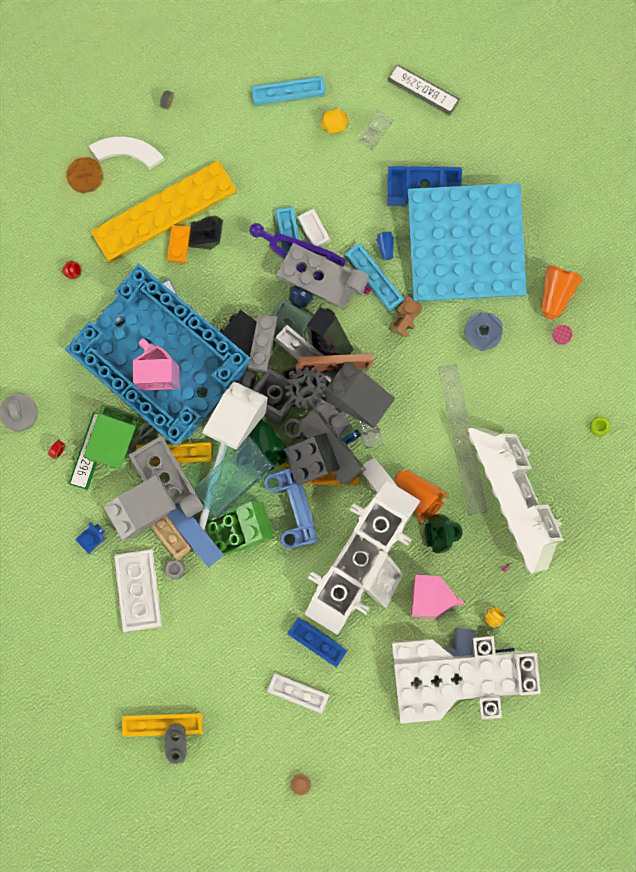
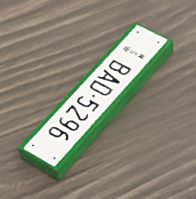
M94 412L69 481V485L88 490L97 465V463L89 461L84 456L98 413Z

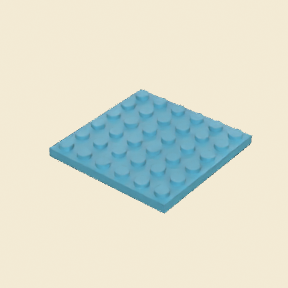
M520 183L408 189L414 301L527 295Z

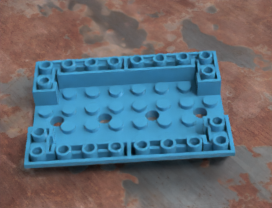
M138 263L114 291L118 295L94 324L89 321L65 350L173 445L178 446L192 436L217 407L223 394L233 382L237 383L242 378L251 358ZM119 317H124V325L118 327L116 320ZM142 339L151 341L154 346L157 345L163 348L180 366V389L142 391L133 384V360L145 351L139 345ZM201 388L208 390V394L204 398H200L198 395Z

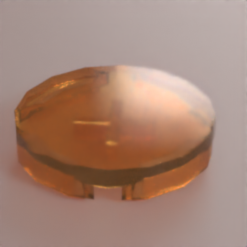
M81 157L69 165L66 178L70 187L79 193L93 192L103 181V171L96 160L89 157Z

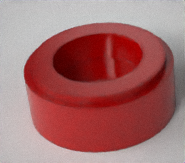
M57 440L50 448L48 455L53 459L59 458L65 450V443Z

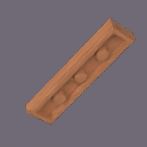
M373 354L300 357L296 364V371L298 372V369L305 371V367H308L310 370L315 368L320 372L340 371L345 362L360 370L369 369L374 361Z

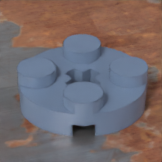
M480 312L468 319L464 333L466 340L472 347L480 351H486L498 345L502 337L503 327L499 318L494 314ZM479 328H488L487 335H481Z

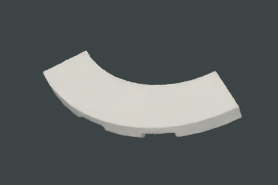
M111 137L97 141L89 146V149L99 162L107 158L127 155L139 160L150 170L164 161V157L150 144L136 138Z

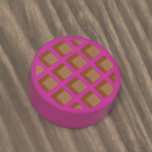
M567 325L557 326L553 332L554 341L560 345L569 343L573 335L571 328Z

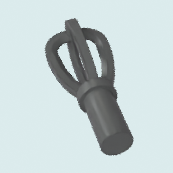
M146 421L139 434L136 435L137 437L130 442L128 449L133 451L136 445L154 437L159 431L156 430L151 435L146 436L154 429L151 425L143 433L149 424Z

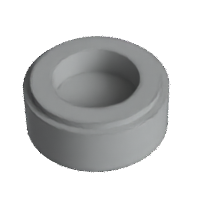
M170 560L165 566V573L169 578L177 580L184 575L185 567L181 561Z

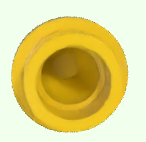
M494 606L492 609L487 610L485 616L487 625L497 627L503 624L505 615L499 608Z

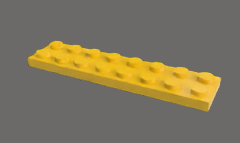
M218 160L91 230V233L107 261L111 263L172 229V225H179L237 193V189Z

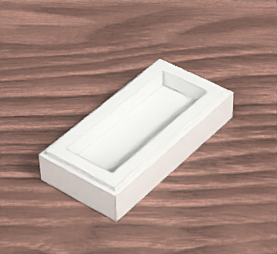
M314 209L297 216L312 245L321 247L331 242Z

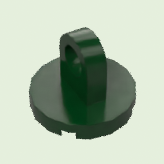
M434 514L428 518L430 520L425 524L424 528L426 543L432 547L434 553L449 551L453 542L461 539L463 534L462 527L457 522H450L449 518L443 514Z

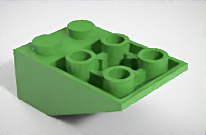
M251 501L207 520L206 523L208 536L224 556L274 539L263 502Z

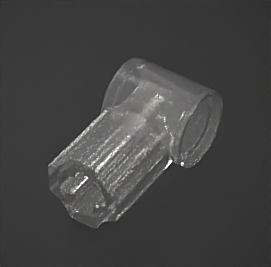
M360 421L365 449L383 445L384 441L378 424L375 428H372Z

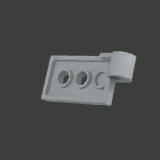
M162 436L129 454L144 482L155 475H158L160 478L164 473L169 474V481L163 483L174 505L179 504L187 518L205 509ZM154 457L160 459V464L157 467L150 466V460Z

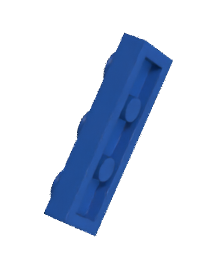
M300 618L296 620L287 635L336 668L347 653L346 649Z

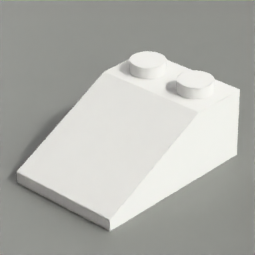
M233 382L223 394L206 424L203 434L237 450L265 415L268 397Z

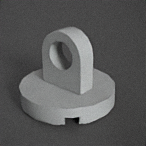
M24 394L11 395L0 406L1 422L12 431L29 429L38 417L36 403Z

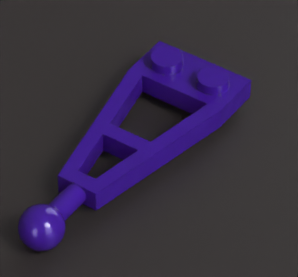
M254 223L249 228L252 237H262L270 242L269 247L283 260H285L287 253L277 245L279 241L289 245L295 243L315 254L326 257L327 260L344 267L347 261L329 250L277 232L273 236L264 231V227L260 223ZM300 264L297 265V271H306V269L303 268ZM317 272L313 278L320 281L324 276L322 273Z

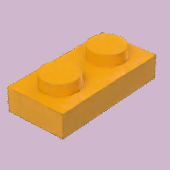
M172 225L167 256L168 262L186 264L190 227Z

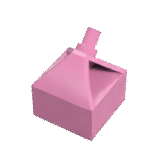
M142 339L139 345L145 351L133 360V384L142 391L180 389V367L163 348L149 344L145 339Z
M415 575L411 618L436 620L451 607L463 605V600L454 595L440 576Z

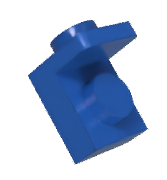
M90 522L88 524L89 527L75 539L88 554L106 540L103 535L105 531L98 523L94 526Z

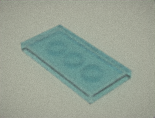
M248 437L237 450L235 449L194 488V491L213 516L219 518L273 467V464L254 440Z

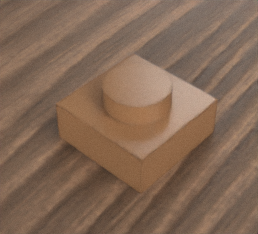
M408 296L397 309V313L408 314L413 322L423 310V306Z

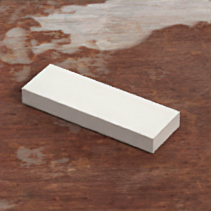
M275 673L267 690L268 693L323 714L330 696Z

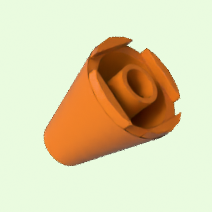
M549 265L547 267L541 312L544 313L543 317L554 320L561 316L582 283L583 277L572 271H564L563 268Z
M401 470L395 476V483L400 489L420 500L413 512L420 522H425L423 518H429L436 514L444 504L442 499L444 497L447 499L448 497L445 491L409 470Z

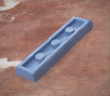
M176 505V509L167 515L206 566L208 568L211 567L224 555L193 516L187 518L180 505Z

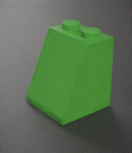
M101 405L84 456L91 462L98 463L99 461L105 463L109 468L121 469L138 417Z

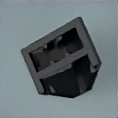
M215 215L192 222L188 247L211 250L220 244L223 220Z

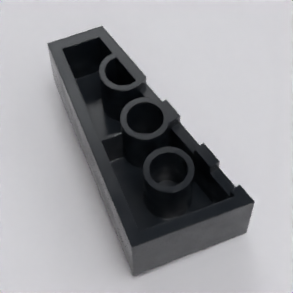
M319 307L307 324L309 343L324 356L350 355L353 348L335 316L336 314L329 308L323 309Z

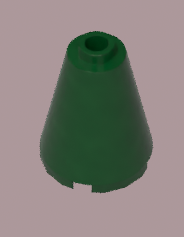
M261 418L247 438L254 467L259 472L273 470V465L277 463L282 465L287 460L284 449L288 447Z

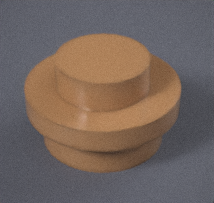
M296 775L291 781V789L297 795H304L311 788L310 779L305 775Z

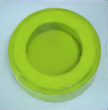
M596 417L590 424L591 433L597 437L605 436L610 430V423L604 417Z

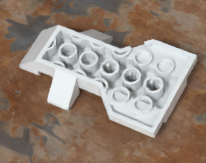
M494 636L473 638L474 655L457 657L451 655L433 639L392 642L400 723L441 720L456 700L479 698L481 719L502 718L500 696L541 694L537 653L520 651L495 653ZM456 673L459 674V677L462 676L458 683L451 680ZM435 675H438L439 678H442V681H439V684H434V682H431V680L434 679ZM414 677H419V680H422L419 686L411 684L414 681Z

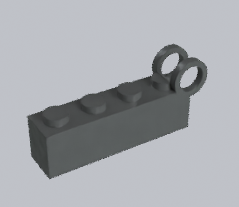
M313 410L303 420L289 419L285 423L284 432L290 438H304L307 440L317 435L327 434L340 470L334 472V477L339 483L351 484L367 470L320 411ZM298 423L299 432L294 434L293 427Z

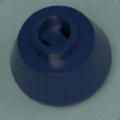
M293 286L289 290V301L301 309V307L305 308L313 301V295Z

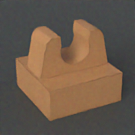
M398 314L389 330L403 337H408L409 334L405 329L407 327L414 329L415 325L408 314Z

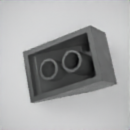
M345 362L329 384L328 389L325 390L326 402L372 428L376 427L395 400V397L366 373Z

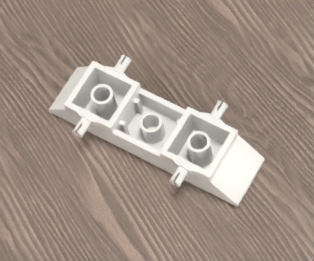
M469 428V439L477 449V457L483 463L485 476L491 481L493 494L501 504L500 510L509 522L508 528L516 538V546L523 554L526 569L530 573L548 570L557 543L564 541L559 531L562 522H560V519L554 518L548 505H540L525 473L532 469L527 458L530 455V452H527L529 449L523 448L517 434H500L486 428Z
M386 480L368 507L363 509L355 503L352 505L353 507H351L350 511L360 517L348 542L324 577H320L313 571L308 579L317 583L318 586L305 612L306 616L338 635L353 610L358 609L365 615L367 614L370 607L360 602L365 592L362 588V580L367 573L369 574L372 568V560L376 555L378 556L380 551L388 554L397 540L409 546V542L412 539L402 532L420 500Z

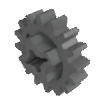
M305 367V371L298 369L297 375L292 373L294 378L288 379L287 381L290 385L285 386V389L288 391L286 396L289 398V401L298 408L303 406L305 409L308 408L309 404L315 407L314 402L316 401L321 403L319 398L321 396L325 397L326 395L323 390L328 389L325 385L327 380L323 377V374L315 368L310 370L308 367Z

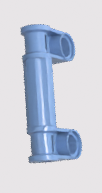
M285 469L269 475L265 480L266 490L270 493L287 490L297 528L282 534L281 544L287 549H292L319 542V538H316L313 528L315 524L303 484L297 485L292 469ZM276 479L279 482V486L272 489L268 486V481ZM288 534L295 537V543L292 545H287L284 542V537Z

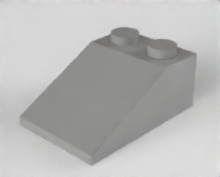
M158 475L123 493L104 506L122 540L136 538L176 509Z

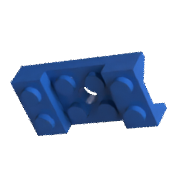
M388 166L387 206L406 207V204H408V189L421 188L420 183L428 182L430 184L429 188L461 186L462 167Z

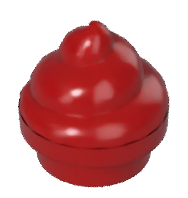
M68 261L61 272L73 280L81 275V266L78 262Z

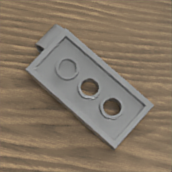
M295 243L292 244L276 275L277 278L344 310L352 293L356 295L362 294L369 280V276L366 273L357 269H351L345 265L342 267ZM299 264H304L307 270L299 272L296 267ZM316 272H320L324 278L317 281L313 278V275Z

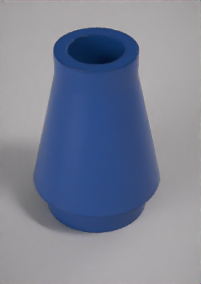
M392 232L377 234L376 242L382 259H394V236H392Z

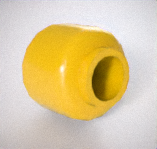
M340 108L324 112L323 120H321L323 130H327L331 135L345 131L349 124L346 112Z

